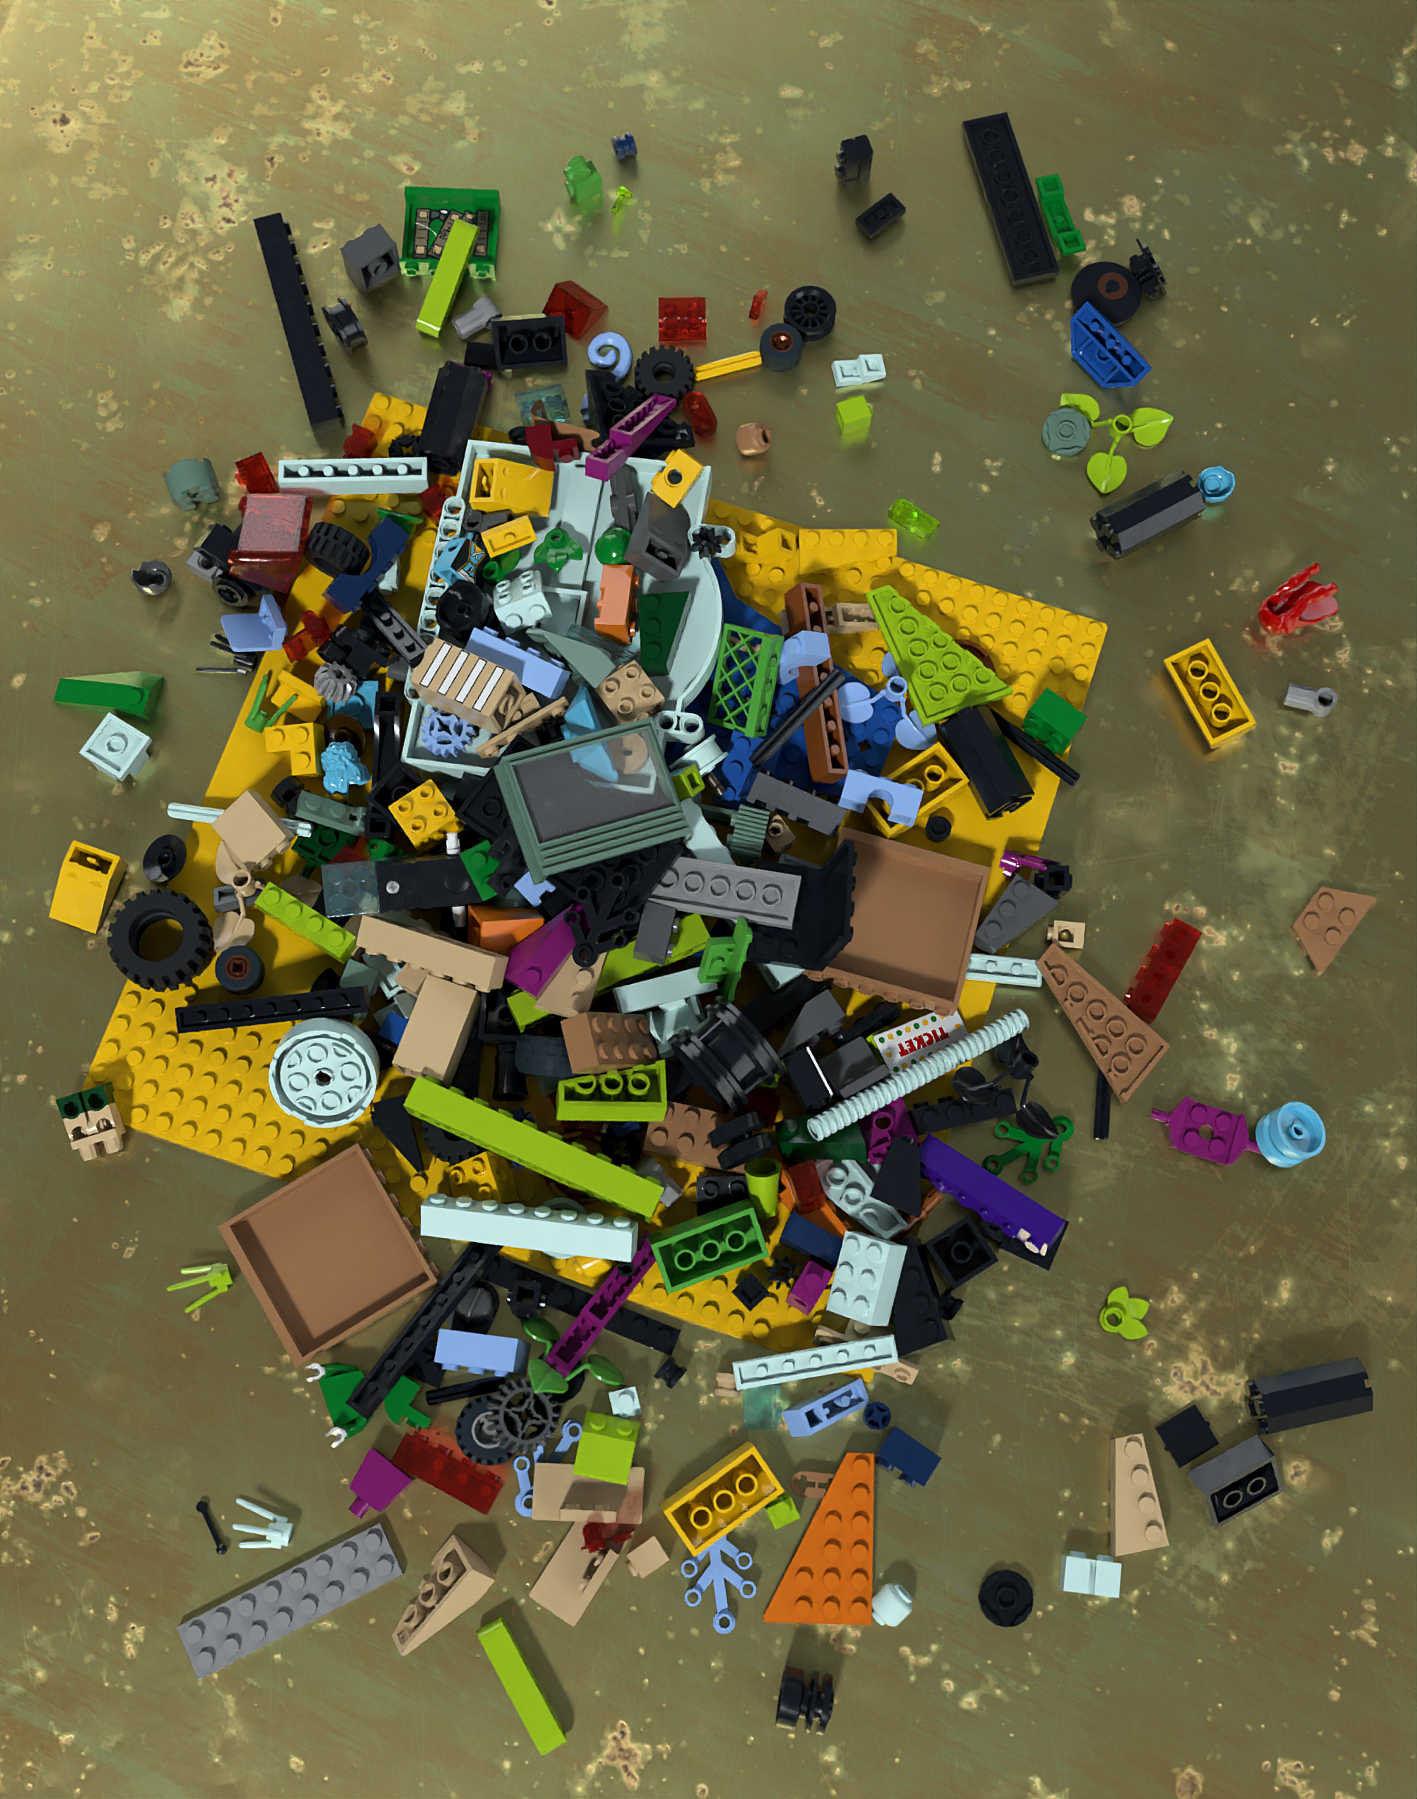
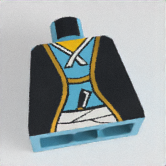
M468 532L465 538L449 541L436 562L433 571L450 586L457 582L468 581L475 583L483 590L485 578L482 576V570L489 562V558L478 547L481 537L476 533Z

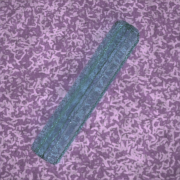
M572 623L567 631L568 637L596 648L601 647L605 649L612 659L621 664H629L633 660L638 661L639 656L576 623Z

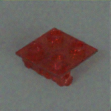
M705 297L658 298L659 341H706Z
M305 610L301 614V621L305 628L281 643L290 663L304 659L309 651L320 647L325 640H329L331 631L324 616L318 618L312 610Z
M590 1522L582 1530L586 1545L581 1547V1550L588 1548L590 1554L604 1549L606 1541L614 1539L616 1544L632 1538L631 1532L635 1531L636 1528L634 1527L603 1538L600 1526L595 1522Z

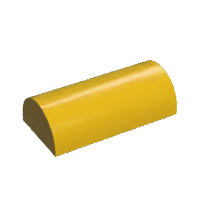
M1209 638L1164 659L1163 663L1210 748L1214 749L1226 745L1255 727L1256 721Z

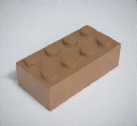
M584 1012L560 1021L572 1074H606L607 1071L616 1069L617 1071L632 1069V1066L643 1064L646 1066L655 1064L657 1061V1051L652 1042L650 1023L645 1014Z
M667 1101L664 1121L649 1122L643 1154L728 1174L746 1175L744 1165L722 1171L717 1156L724 1149H712L707 1139V1134L726 1122L737 1118V1116L733 1117L724 1113Z

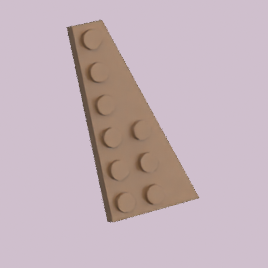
M1052 943L1035 964L1118 1099L1123 1104L1171 1045L1056 944Z

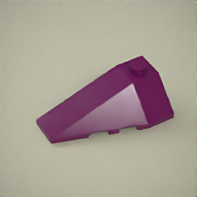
M576 902L511 949L506 956L509 959L504 978L537 1001L570 958L576 945L570 926L564 922L565 913L570 910L579 912L582 917L580 925L584 935L586 936L590 930L584 909ZM575 914L569 917L571 924L576 922L577 917Z

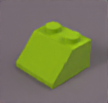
M587 1411L573 1474L627 1486L640 1422Z

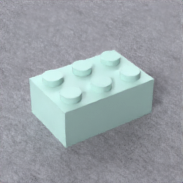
M845 1231L826 1310L871 1326H888L907 1246L863 1232Z

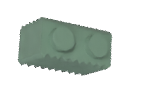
M740 804L738 811L733 810L730 825L734 826L733 835H727L725 847L730 851L731 859L745 863L748 862L749 864H752L754 859H760L770 810Z

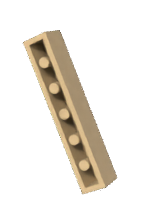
M362 915L356 941L357 946L365 948V953L376 956L384 954L387 955L386 959L396 963L405 961L409 963L408 967L417 970H424L426 968L431 970L430 974L433 976L446 977L447 975L453 977L452 981L462 985L471 983L475 985L474 989L482 992H490L491 989L502 988L509 957L380 915Z

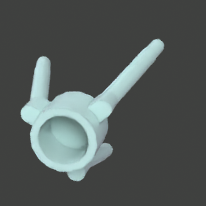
M241 1498L236 1499L238 1504L276 1522L270 1523L268 1529L233 1524V1529L267 1535L266 1539L271 1540L241 1542L239 1544L240 1548L272 1547L281 1549L282 1546L288 1547L293 1530V1524L287 1523L288 1518L275 1515Z

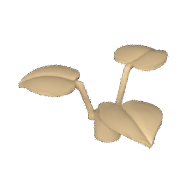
M224 840L220 842L216 855V873L224 884L232 885L238 892L236 897L239 901L241 913L239 916L236 912H226L216 919L212 929L214 950L217 953H222L231 946H247L251 942L255 934V923L251 919L245 918L246 911L243 897L253 895L257 888L264 890L266 887L259 881L254 880L251 876L254 871L247 869ZM302 876L289 877L283 881L281 886L282 890L310 908L313 907L323 889L315 880L311 878L308 880Z

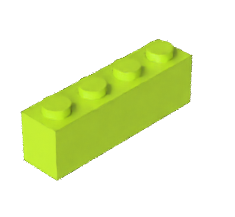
M270 881L254 902L261 912L346 965L357 948V938Z

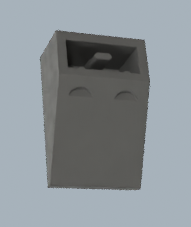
M647 492L623 559L660 582L679 578L687 557L688 516L651 492Z
M828 989L805 1003L777 1054L781 1062L782 1059L806 1047L812 1050L819 1045L818 1041L826 1035L830 1038L841 1030L840 1027L843 1025L845 1013Z

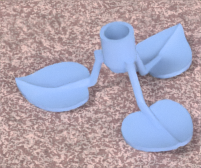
M889 651L882 660L881 668L883 674L890 679L885 689L881 690L875 697L869 699V690L857 682L847 683L838 689L837 694L842 720L849 723L867 721L873 714L871 703L885 696L889 701L900 702L901 714L904 719L897 723L895 736L902 746L911 750H927L937 743L935 724L922 728L915 710L909 715L906 714L904 694L907 690V682L899 676Z

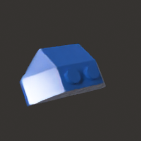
M1088 301L1070 319L1071 355L1103 388L1134 387L1153 369L1140 351L1110 320Z

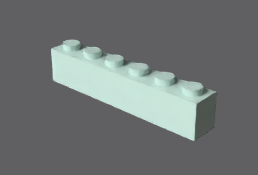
M427 457L279 460L278 483L283 496L430 493V468Z

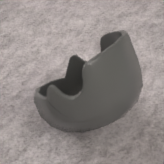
M143 561L138 570L132 569L131 581L141 593L148 596H157L163 593L171 584L172 572L162 561Z

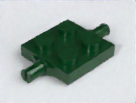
M344 801L343 803L345 805L354 807L351 803H348L347 801ZM308 820L314 826L312 836H298L291 847L293 852L304 857L307 861L299 874L309 880L314 869L318 867L337 875L360 836Z

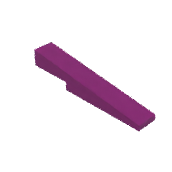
M655 393L610 429L609 439L586 457L585 476L608 482L676 406L677 399Z
M647 1230L637 1240V1251L632 1259L635 1266V1271L632 1270L634 1273L631 1276L623 1277L618 1274V1267H616L546 1356L544 1362L566 1378L656 1262L647 1237L651 1233Z

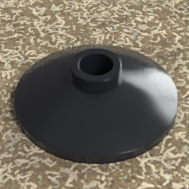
M168 834L157 838L149 846L143 859V870L148 879L156 883H165L179 874L187 857V848L184 841L176 835Z

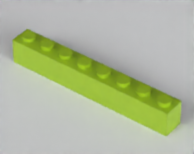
M688 912L679 916L677 933L672 932L670 942H674L671 958L666 957L664 965L633 959L637 935L629 940L630 943L625 948H616L608 951L593 1000L612 992L615 988L625 986L705 949L707 939L711 937L700 915L696 913L691 915ZM521 989L513 991L510 994L511 997L507 998L508 1007L521 1033L559 1016L534 1008L537 1000Z

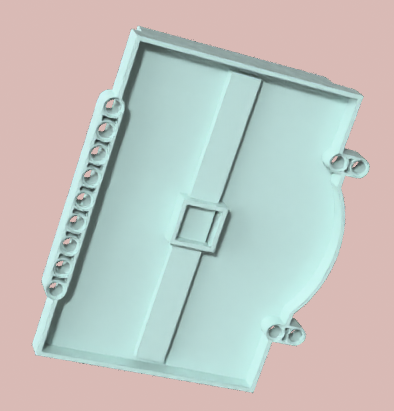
M468 440L457 495L448 498L443 505L416 631L428 646L433 643L435 638H438L463 650L466 645H463L445 632L437 623L435 617L436 605H433V603L440 599V596L450 585L445 581L438 582L441 577L433 571V568L447 543L451 540L465 538L468 533L462 526V519L467 512L473 510L469 499L475 459L500 458L539 468L533 462L528 446ZM580 452V460H574L570 463H556L557 471L554 472L549 517H529L537 540L513 549V551H521V558L517 566L507 573L504 580L510 581L519 577L523 572L539 570L542 578L543 592L553 611V617L511 633L507 637L520 642L519 648L525 651L530 647L543 653L541 658L549 661L550 657L527 635L526 631L528 629L548 631L596 648L601 647L611 655L610 661L616 666L607 676L609 677L615 673L620 665L624 663L629 664L633 660L641 667L639 594L690 591L692 606L685 621V628L678 643V650L670 675L649 677L665 698V708L651 717V724L664 757L666 741L697 744L705 736L701 717L693 713H685L684 711L703 689L715 667L724 629L721 593L715 572L710 564L711 559L705 557L699 559V551H692L691 545L695 543L692 535H697L701 531V527L709 530L715 528V536L721 535L722 541L729 540L730 542L724 545L719 544L722 552L716 553L713 557L728 558L737 549L735 533L726 526L705 524L713 480L711 466L705 465L706 468L680 506L676 508L688 516L687 557L680 577L660 582L634 566L636 574L640 575V588L635 590V598H638V612L633 613V621H636L635 637L631 636V645H601L594 626V620L599 618L600 609H597V602L601 600L600 583L603 565L596 558L594 551L597 539L608 528L615 527L610 506V495H612L610 479L608 482L585 476V459L590 453ZM629 457L622 465L631 469L633 492L636 495L638 510L636 521L647 492H651L653 477L658 471L663 472L668 465L665 461ZM674 470L671 473V481L674 484L681 482L682 474L679 470ZM455 510H461L457 514H452ZM555 528L567 531L569 537L579 541L583 549V559L577 561L568 558L559 573H555L549 568L546 561L540 564H535L534 562L536 547L544 542L546 534ZM456 532L455 535L448 537L449 533ZM480 542L478 547L484 553H488L484 542ZM484 581L483 591L493 598V588L495 586H490ZM431 623H437L435 627L428 628ZM409 666L404 694L412 709L401 762L411 771L418 772L423 781L431 779L433 782L459 785L464 772L483 779L508 745L501 748L496 756L482 759L477 753L476 748L497 735L475 725L472 728L476 731V735L470 736L473 744L466 743L465 748L467 751L458 750V757L455 758L452 753H449L448 758L445 759L441 754L436 757L432 751H428L424 746L425 743L420 738L424 734L420 730V726L427 724L423 717L430 718L432 716L429 710L432 709L437 712L438 708L424 702L421 696L413 698L417 691L410 682L414 668L412 669ZM568 678L566 685L574 691V694L567 700L571 704L580 686ZM587 687L601 729L615 727L593 698V688ZM541 693L535 695L542 709L556 701ZM564 715L548 721H553L554 724L564 722ZM670 722L673 724L669 729L661 728L664 723ZM695 725L699 727L695 732L686 731L690 726ZM445 726L444 729L446 730V732H448L450 735H452V733L450 732V729H448V728ZM530 731L522 736L536 747H541L536 731ZM641 732L634 733L643 738ZM625 751L623 753L624 756H630L632 754L631 751ZM649 752L646 765L634 774L618 773L617 784L602 783L580 772L579 769L573 771L622 806L633 807L634 800L656 802L659 780Z

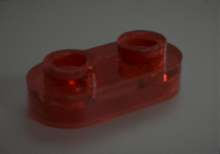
M696 391L688 393L683 399V410L694 432L700 437L712 436L717 430V419L706 397ZM692 405H697L698 408H697V409H693V408H691V406H692ZM706 424L709 427L704 429L701 426Z

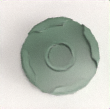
M1073 408L1055 410L1045 420L1042 427L1044 445L1051 453L1057 456L1070 457L1078 454L1085 448L1090 438L1088 419Z

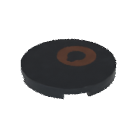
M1096 262L1084 267L1075 276L1070 289L1072 308L1075 313L1088 301L1117 327L1126 324L1134 317L1142 296L1140 284L1134 274L1124 266L1113 262Z

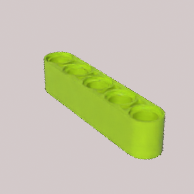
M458 218L455 219L419 314L416 330L440 338L477 241L480 227Z
M499 1616L476 1630V1634L540 1754L544 1756L567 1742L561 1725L503 1618Z

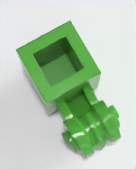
M576 156L569 161L568 167L563 169L567 182H565L566 190L570 196H574L577 203L603 192L602 178L592 161L586 162L583 156Z

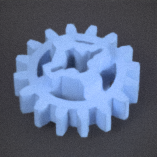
M439 708L437 712L430 709L429 711L432 716L430 718L423 717L427 724L420 726V730L424 733L420 738L425 743L424 746L428 751H432L436 757L441 754L445 759L448 758L449 753H452L455 758L458 757L457 751L460 749L466 752V743L473 744L470 736L476 735V731L472 728L475 725ZM445 726H446L448 729H450V732L452 733V735H450L448 732H446V730L444 729Z

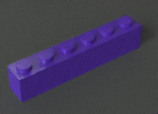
M930 1133L919 1146L920 1176L922 1179L926 1178L942 1193H949L955 1197L962 1206L972 1208L985 1221L995 1223L1009 1237H1016L1024 1242L1026 1247L1032 1252H1039L1043 1256L1047 1254L1062 1233L1065 1224L1063 1219Z

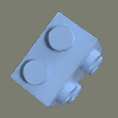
M272 594L262 596L259 613L225 614L221 616V624L231 649L235 652L281 650L284 637L288 634L287 622L283 621L279 604H276Z

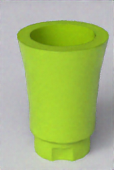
M758 1157L744 1165L749 1190V1201L754 1208L757 1219H769L776 1216L779 1204V1178L782 1166L779 1161L769 1157Z

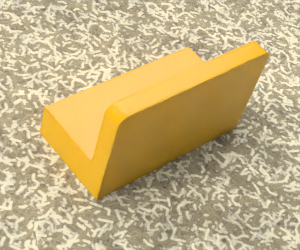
M528 515L481 532V537L490 558L537 540Z
M282 670L278 676L281 686L272 697V704L281 708L295 694L297 699L286 712L305 723H316L328 704L326 697L318 696V690Z

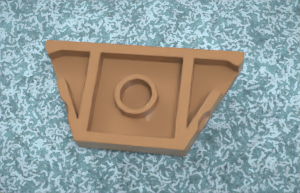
M1320 887L1290 928L1295 937L1301 942V948L1305 955H1309L1317 975L1323 974L1375 902V897L1327 887Z

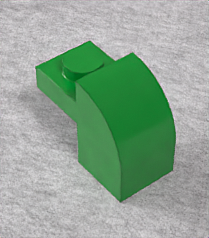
M404 1375L384 1399L386 1413L396 1425H401L404 1418L407 1417L406 1424L414 1429L421 1431L423 1427L429 1430L435 1420L412 1407L423 1387Z

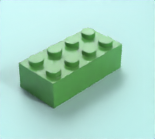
M748 1198L647 1235L668 1294L770 1256L754 1208Z

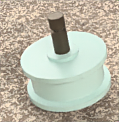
M713 734L699 745L690 744L682 751L685 755L672 763L669 768L678 770L695 764L700 776L705 777L719 797L726 792V789L712 770L718 762L729 754L728 752H722L714 741L716 735Z

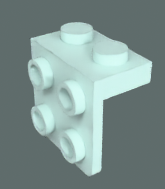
M539 570L523 572L519 577L510 581L503 580L493 588L494 611L506 635L553 617V611L543 592L542 578Z

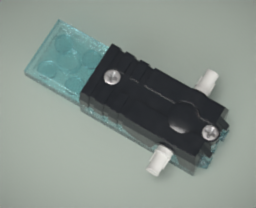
M457 832L446 833V852L373 858V860L321 865L326 918L452 907L455 927L466 926L465 906L468 904H482L485 901L481 900L459 856V853L465 850H460Z

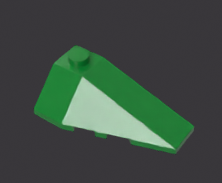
M143 671L60 678L53 702L105 714L110 712L114 716L151 723L164 676Z

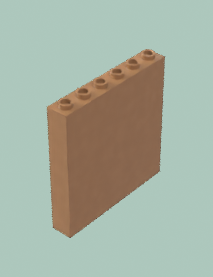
M842 826L835 850L845 839L854 841V851H857V862L853 867V876H856V886L851 901L855 902L853 916L850 917V926H853L854 929L853 938L844 947V950L840 951L836 959H833L822 972L805 970L802 974L807 975L809 979L814 981L826 980L832 982L834 986L839 988L850 987L857 989L859 993L864 995H879L889 1002H904L914 1009L921 1010L925 1008L932 1010L939 1016H953L959 1005L990 868Z
M359 1143L354 1144L218 1226L221 1235L296 1368L303 1367L440 1283L438 1278L441 1275L440 1270L434 1261L429 1262L424 1253L428 1250L420 1237L418 1239L414 1237L411 1231L414 1229V1225L408 1215L402 1216L398 1207L401 1203L394 1192L389 1193L385 1184L388 1180L382 1170H376L371 1161L375 1160L371 1150L368 1146L363 1148Z

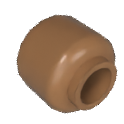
M761 422L741 425L735 436L737 448L746 456L766 452L772 441L770 429Z

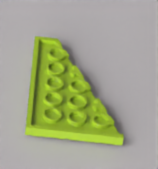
M889 584L865 593L866 601L899 676L907 682L906 691L922 728L958 715L961 709L967 706L975 709L978 706L1013 694L1014 691L1011 686H1007L995 676L996 673L990 668H986L971 652L965 651L954 642L948 633L941 631L940 627L925 614L922 615L912 607L911 603L906 598L899 596L898 592Z

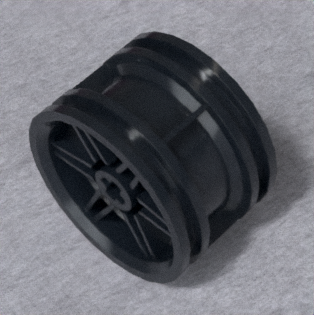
M717 996L714 999L715 1006L708 1004L704 1008L707 1018L692 1032L682 1027L677 1031L678 1039L672 1036L667 1041L675 1055L702 1088L726 1112L736 1117L739 1114V1106L746 1108L750 1104L746 1096L762 1081L769 1085L773 1084L776 1081L774 1075L782 1076L786 1070L778 1055L753 1024L722 996Z

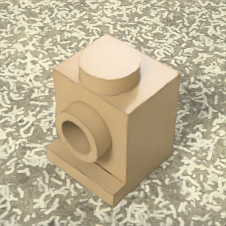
M1054 920L1053 925H1048L1047 940L1060 947L1083 949L1085 923ZM1067 929L1070 931L1071 935L1068 939L1061 937L1062 930Z

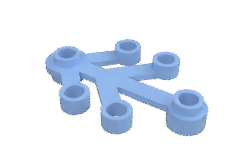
M574 1418L565 1420L561 1426L562 1438L547 1462L543 1447L537 1444V1451L532 1452L534 1463L559 1464L572 1442L580 1440L583 1424ZM572 1426H577V1434L571 1436L569 1429ZM518 1455L512 1462V1466L517 1472L520 1492L515 1497L514 1505L521 1515L530 1517L532 1516V1506L528 1508L524 1506V1501L527 1498L533 1499V1484L532 1486L530 1485L527 1473L530 1461L524 1455ZM520 1459H524L526 1462L525 1467L522 1469H518L516 1466Z
M724 1535L694 1557L692 1555L689 1560L684 1561L681 1565L682 1574L688 1578L693 1577L697 1573V1565L709 1551L711 1563L694 1587L685 1593V1602L689 1606H697L701 1601V1595L713 1580L717 1613L713 1618V1625L716 1631L721 1634L730 1633L735 1627V1618L728 1611L724 1578L738 1588L744 1598H752L756 1593V1586L753 1582L744 1580L722 1562L720 1549L735 1559L736 1565L740 1569L745 1570L752 1565L750 1554L741 1552L728 1542L726 1535ZM746 1555L749 1558L747 1566L739 1564L740 1556ZM687 1563H691L695 1567L692 1574L684 1572V1566ZM745 1584H751L753 1587V1592L750 1595H746L742 1591ZM690 1592L698 1594V1600L695 1603L688 1601L687 1597ZM722 1617H727L730 1620L729 1626L726 1628H722L719 1625V1620Z

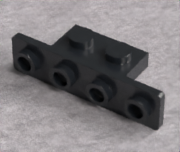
M551 800L546 802L534 820L531 819L539 844L549 839L566 816ZM511 820L486 853L491 859L500 863L487 881V885L503 898L527 868Z

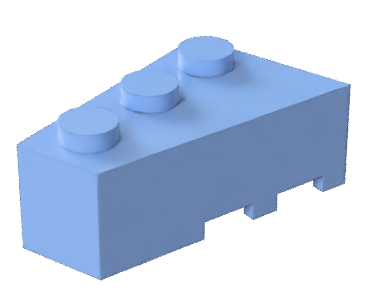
M439 1329L434 1362L443 1364L442 1369L458 1371L460 1366L469 1368L468 1373L484 1375L485 1370L494 1371V1376L511 1378V1374L526 1376L531 1343L515 1338Z

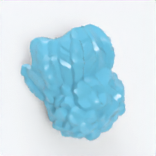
M331 742L329 747L321 754L322 767L325 771L323 784L327 794L330 796L335 793L347 796L350 784L362 785L371 780L367 766L360 763V758L357 757V750L349 742Z

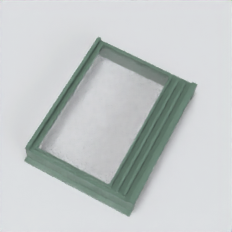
M651 717L503 756L499 765L493 766L534 885L544 883L548 875L680 838L681 843L692 839L691 834L693 832L688 825L651 724Z

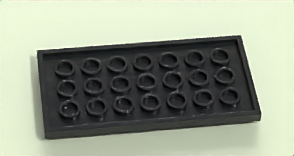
M517 734L493 766L499 765L503 756L537 747ZM551 756L512 766L531 819L534 820L548 800L553 801L566 814L546 842L637 816ZM493 766L454 815L462 823L492 843L498 839L511 820ZM670 840L548 875L545 881L580 906H582V903L575 897L576 889L580 886L590 888L593 892L592 900L598 915L610 889L608 884L609 876L618 870L626 872L631 877V887L626 892L619 894L608 918L611 919L621 915L627 908L639 911L685 850L684 847ZM618 876L615 878L616 886L622 884V877ZM582 890L580 897L585 899L588 896L587 890ZM633 911L627 914V920L632 921L635 917ZM629 924L618 927L615 930L623 933Z

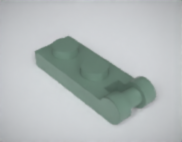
M302 790L298 798L295 816L356 836H364L367 808H355Z

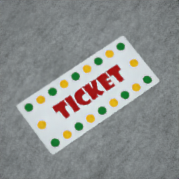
M956 1010L953 1016L949 1015L947 1017L936 1015L934 1012L878 1034L873 1038L891 1075H896L897 1072L903 1071L906 1067L909 1068L910 1065L916 1064L920 1060L922 1061L923 1058L929 1057V1055L942 1050L946 1046L949 1047L950 1044L955 1043L959 1039L962 1040L963 1037L969 1034Z

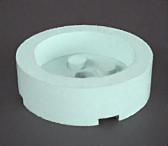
M328 1017L309 1019L292 1027L280 1040L269 1068L270 1090L280 1108L289 1116L292 1114L304 1121V1124L321 1128L341 1126L358 1118L373 1099L380 1075V1060L372 1041L353 1024ZM322 1071L331 1076V1079L327 1082H321L317 1079L316 1074Z

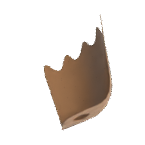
M541 399L530 408L532 426L550 424L554 441L577 438L580 452L592 453L595 450L590 442L600 436L598 432L548 420L545 406ZM539 409L541 410L542 418L537 417Z

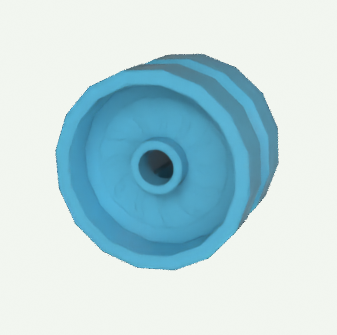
M1292 1101L1262 1116L1257 1123L1255 1131L1257 1145L1262 1155L1270 1163L1278 1167L1290 1168L1319 1154L1325 1146L1326 1132L1320 1116L1310 1106L1302 1102Z

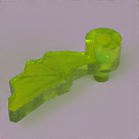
M619 186L617 190V196L619 197L610 209L612 214L616 215L619 212L626 196L632 198L633 193L628 192V188Z

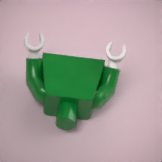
M341 1362L321 1365L313 1363L304 1368H311L315 1372L314 1377H309L306 1380L312 1382L319 1379L318 1381L334 1428L326 1434V1437L331 1434L336 1435L338 1440L331 1447H337L344 1439L362 1432L373 1418L374 1413L366 1420L345 1403L367 1375L365 1371L359 1370L356 1365Z

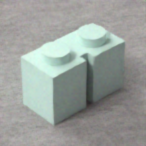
M1070 1551L1069 1556L1062 1555L1059 1590L1119 1598L1121 1563L1114 1562L1113 1556L1097 1554V1560L1086 1559V1553Z

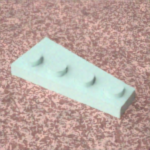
M817 1160V1163H811L799 1171V1176L877 1237L890 1240L906 1228L907 1223L894 1207L869 1197L874 1183L855 1160H842V1163H833V1160Z

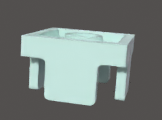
M109 712L79 753L91 761L98 770L116 781L118 779L123 781L129 773L136 777L149 759L146 749L152 740Z
M693 995L690 996V999H681L658 1005L659 1010L646 1013L647 1020L650 1023L651 1034L657 1043L662 1059L675 1055L667 1040L674 1036L678 1039L677 1031L682 1027L692 1032L706 1019L698 996Z

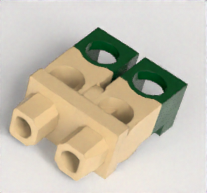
M112 1082L56 1099L66 1131L72 1141L70 1142L72 1149H79L84 1161L100 1156L97 1142L100 1141L104 1142L107 1154L124 1149L121 1134L126 1133L116 1107L113 1096L115 1090Z

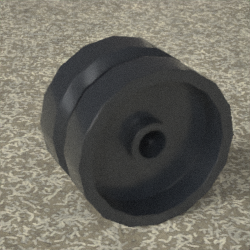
M457 582L450 586L440 596L436 605L435 617L438 625L463 645H467L474 627L483 630L486 626L496 631L500 625V621L494 611L493 598L472 582Z
M754 1111L734 1118L707 1134V1139L712 1149H724L717 1156L722 1171L744 1165L775 1148L776 1144L770 1133H758L765 1126V1121L760 1111Z

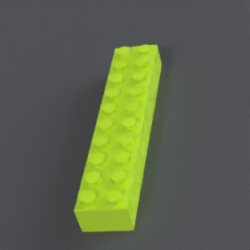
M426 1075L425 1078L417 1076L403 1104L408 1114L647 1223H651L664 1195V1187H661V1181L651 1176H646L645 1179L639 1177L635 1169L624 1164L621 1165V1168L611 1163L612 1159L600 1153H597L595 1157L589 1154L587 1148L576 1142H572V1145H569L562 1140V1136L552 1131H548L547 1134L540 1132L537 1129L538 1126L530 1121L523 1120L522 1123L518 1122L513 1118L514 1115L506 1110L499 1108L498 1112L489 1107V1103L476 1097L472 1101L464 1096L465 1093L455 1087L450 1086L449 1090L443 1088L440 1085L441 1082L431 1076Z

